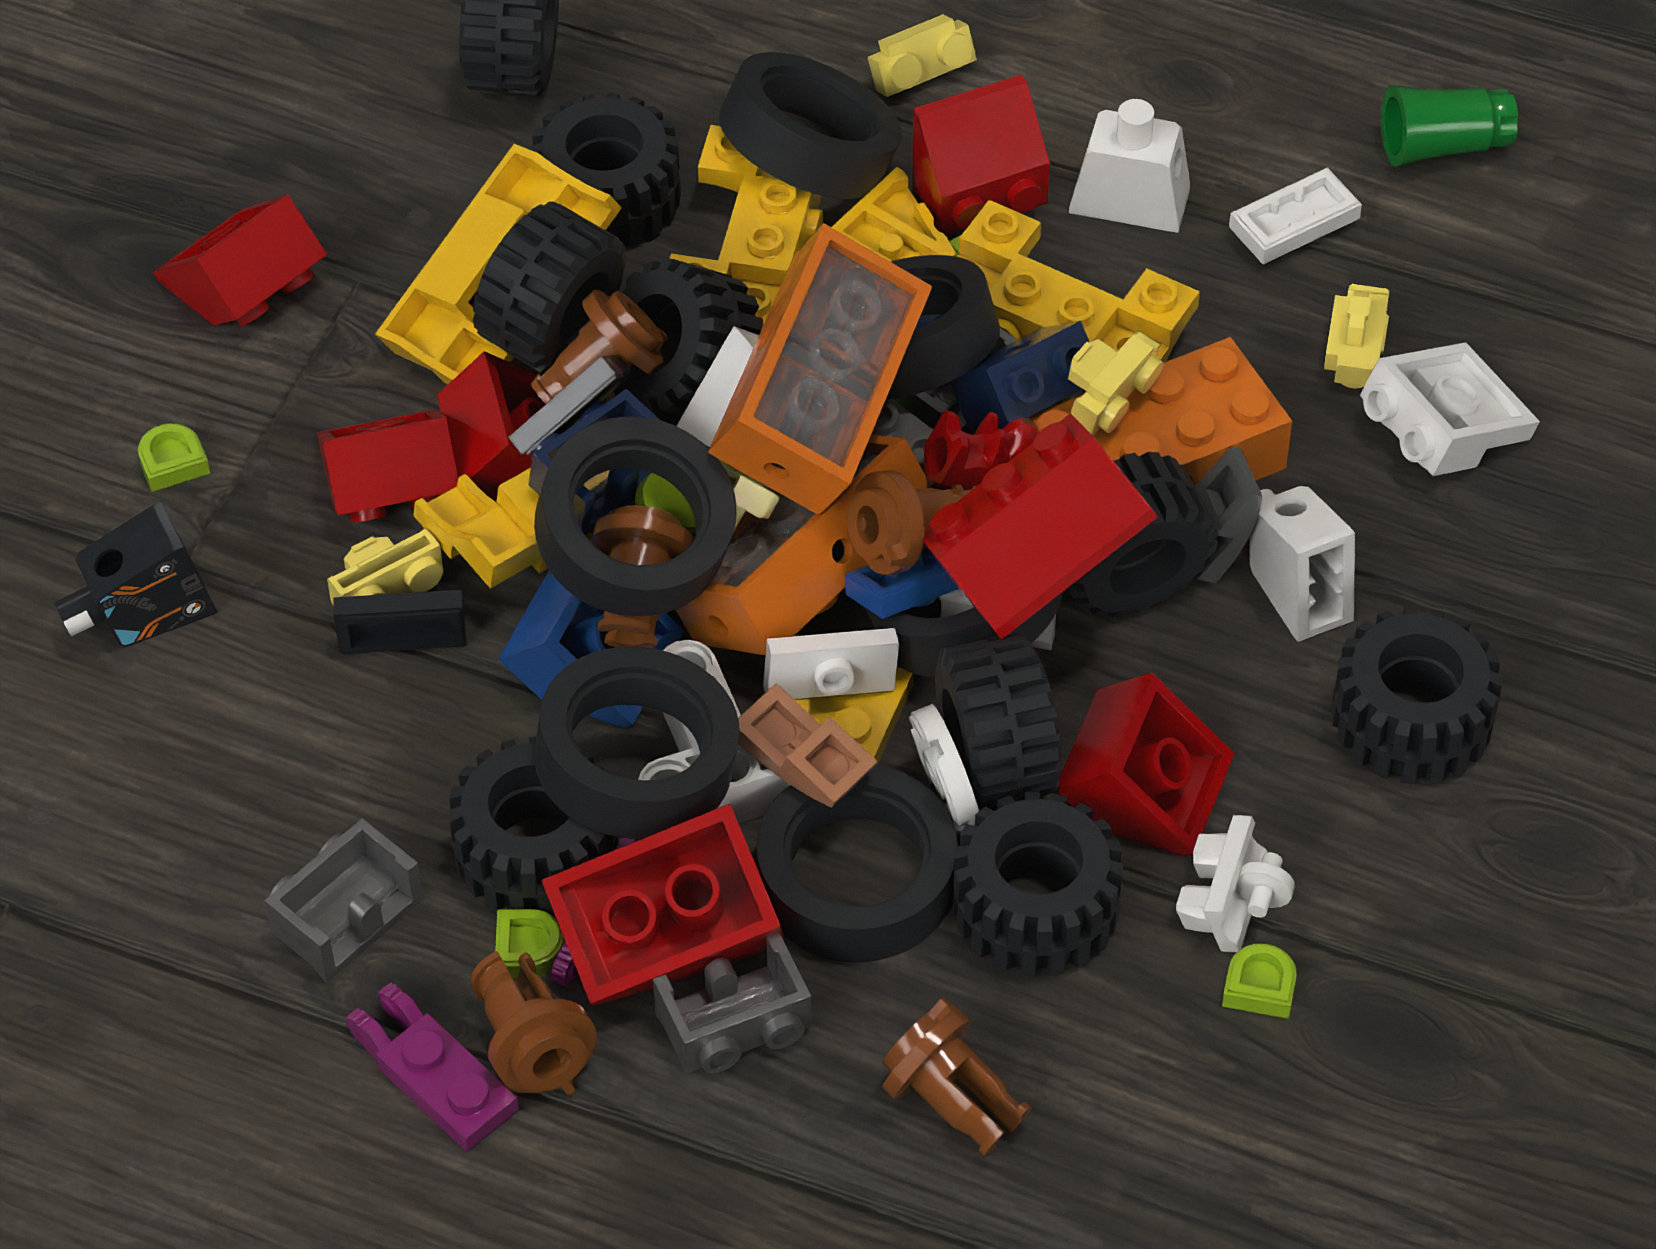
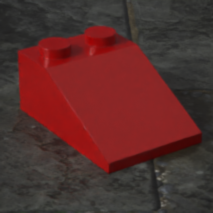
M731 804L541 880L591 1006L653 989V979L666 974L670 983L704 974L705 967L711 961L718 958H727L732 965L766 951L767 937L780 933L784 941L781 925Z

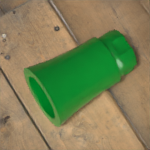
M1390 85L1385 90L1382 99V141L1388 160L1394 167L1429 158L1459 153L1484 152L1489 147L1509 146L1515 142L1518 134L1517 103L1514 95L1509 94L1508 90L1495 89L1486 91L1483 87L1422 89Z

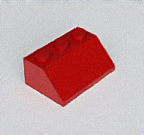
M1070 413L1060 422L1052 423L1043 428L1036 435L1033 443L1009 462L992 468L984 476L981 484L958 502L948 504L936 512L930 523L925 527L923 543L959 590L1002 640L1153 522L1158 516L1098 441Z

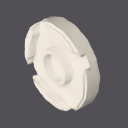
M931 704L911 712L909 717L913 726L911 733L930 784L933 783L941 800L946 798L947 803L944 806L951 816L956 833L960 835L966 824L975 826V814L979 812L953 739L937 708Z

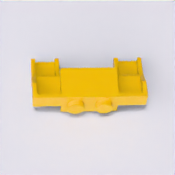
M710 125L698 164V182L716 185L737 192L738 195L718 260L672 253L670 259L728 274L733 279L742 281L748 287L747 294L755 296L759 305L755 316L763 318L764 325L793 257L822 226L823 210L819 209L822 195L791 186L761 170L737 151L725 136L721 126Z
M513 144L375 335L396 355L432 370L447 385L484 351L511 362L514 356L477 334V329L474 328L473 324L475 313L473 312L477 289L486 265L501 240L524 215H527L540 204L545 205L547 202L561 204L604 230L608 228L621 210V206L611 195L574 178L537 152Z
M991 200L985 204L960 236L959 254L957 257L969 260L982 269L987 280L1000 328L1017 340L1040 328L1081 321L1089 342L1099 339L1117 352L1133 334L1140 331L1160 344L1156 358L1162 362H1167L1180 334L1199 306L1200 291L1147 268L1125 298L1121 299L1028 258L1027 256L1040 239L1041 222Z
M614 392L606 397V402L616 396ZM531 468L499 485L497 502L488 497L464 474L458 478L457 487L428 503L421 498L414 504L413 516L424 529L427 528L447 556L452 559L461 554L490 589L531 565L539 574L548 569L540 554L535 536L534 521L539 494L528 485ZM609 471L594 476L584 486L589 491L593 490L607 480ZM593 530L585 535L590 542Z

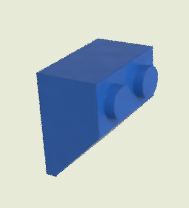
M548 571L498 660L543 700L549 684L569 664L590 653L615 647L604 643L605 635L608 632L597 630L598 621L603 619L604 611L575 597ZM667 613L660 614L656 622L654 637L658 638L657 646L653 649L663 651L668 645L679 641L684 632V629ZM610 706L596 710L588 716L627 728L634 725L643 706Z

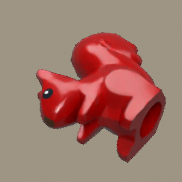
M945 410L923 447L926 476L930 481L934 482L937 489L947 490L951 489L954 485L961 484L964 490H971L973 486L981 484L984 476L992 468L1009 462L1032 444L1039 430L1036 424L1026 417L1017 418L1002 429H998L997 414L989 412L978 426L975 434H968L962 432L960 420L955 412Z

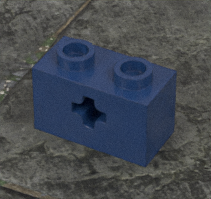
M1076 321L1040 328L989 354L969 372L951 381V387L970 433L976 432L978 426L989 412L997 414L998 428H1003L1017 418H1028L1081 390V387L1068 379L1074 355L1086 342H1089L1082 322Z

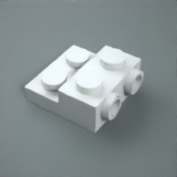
M1466 342L1379 358L1360 394L1363 398L1365 412L1373 421H1381L1387 428L1391 429L1400 439V448L1405 458L1411 462H1418L1432 476L1475 468L1478 466L1486 449L1528 441L1540 423L1532 412Z

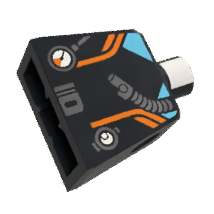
M162 501L152 505L79 551L75 560L88 586L54 602L71 637L106 620L119 645L126 647L218 613Z

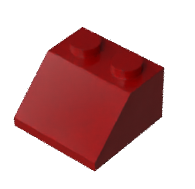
M1022 74L913 108L912 190L919 202H924L934 217V226L939 232L948 236L966 230L989 200L1019 213L1030 211L1035 207L1048 203L1050 162L1029 87Z
M287 194L240 209L154 270L153 274L159 283L215 326L236 320L241 327L255 320L270 308L265 299L276 291L282 289L284 294L290 293L313 278L315 274L310 267L325 257L327 253Z
M484 351L437 394L441 413L447 418L458 478L466 474L480 490L497 502L499 485L531 468L532 454H521L508 437L546 404L531 386L537 374Z
M437 409L316 432L334 511L337 515L349 513L351 523L387 516V505L410 501L411 509L414 510V504L417 500L423 498L428 503L457 487L458 474L447 418Z
M1149 673L1097 689L1061 772L1056 791L1060 795L1067 796L1068 802L1074 808L1081 802L1092 808L1093 821L1104 818L1112 828V834L1181 856L1193 855L1198 835L1204 831L1235 753L1154 673Z

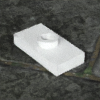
M1327 167L1230 213L1229 228L1262 264H1265L1360 219L1362 204Z
M895 628L767 639L763 682L764 691L766 693L776 683L793 699L892 691L895 687L899 649Z

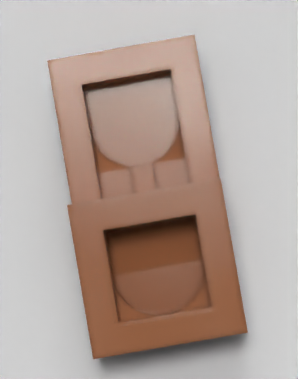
M777 683L738 718L740 730L738 744L781 779L809 797L831 808L863 779L878 762L831 717L822 724H819Z

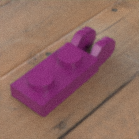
M391 982L377 992L384 1011L405 1030L392 1041H390L381 1025L368 1013H365L363 1009L356 1008L345 1017L346 1026L349 1028L350 1033L377 1060L378 1069L465 1151H469L519 1110L518 1097L428 1013L423 1016L414 1000L406 993H403L396 984L393 985Z

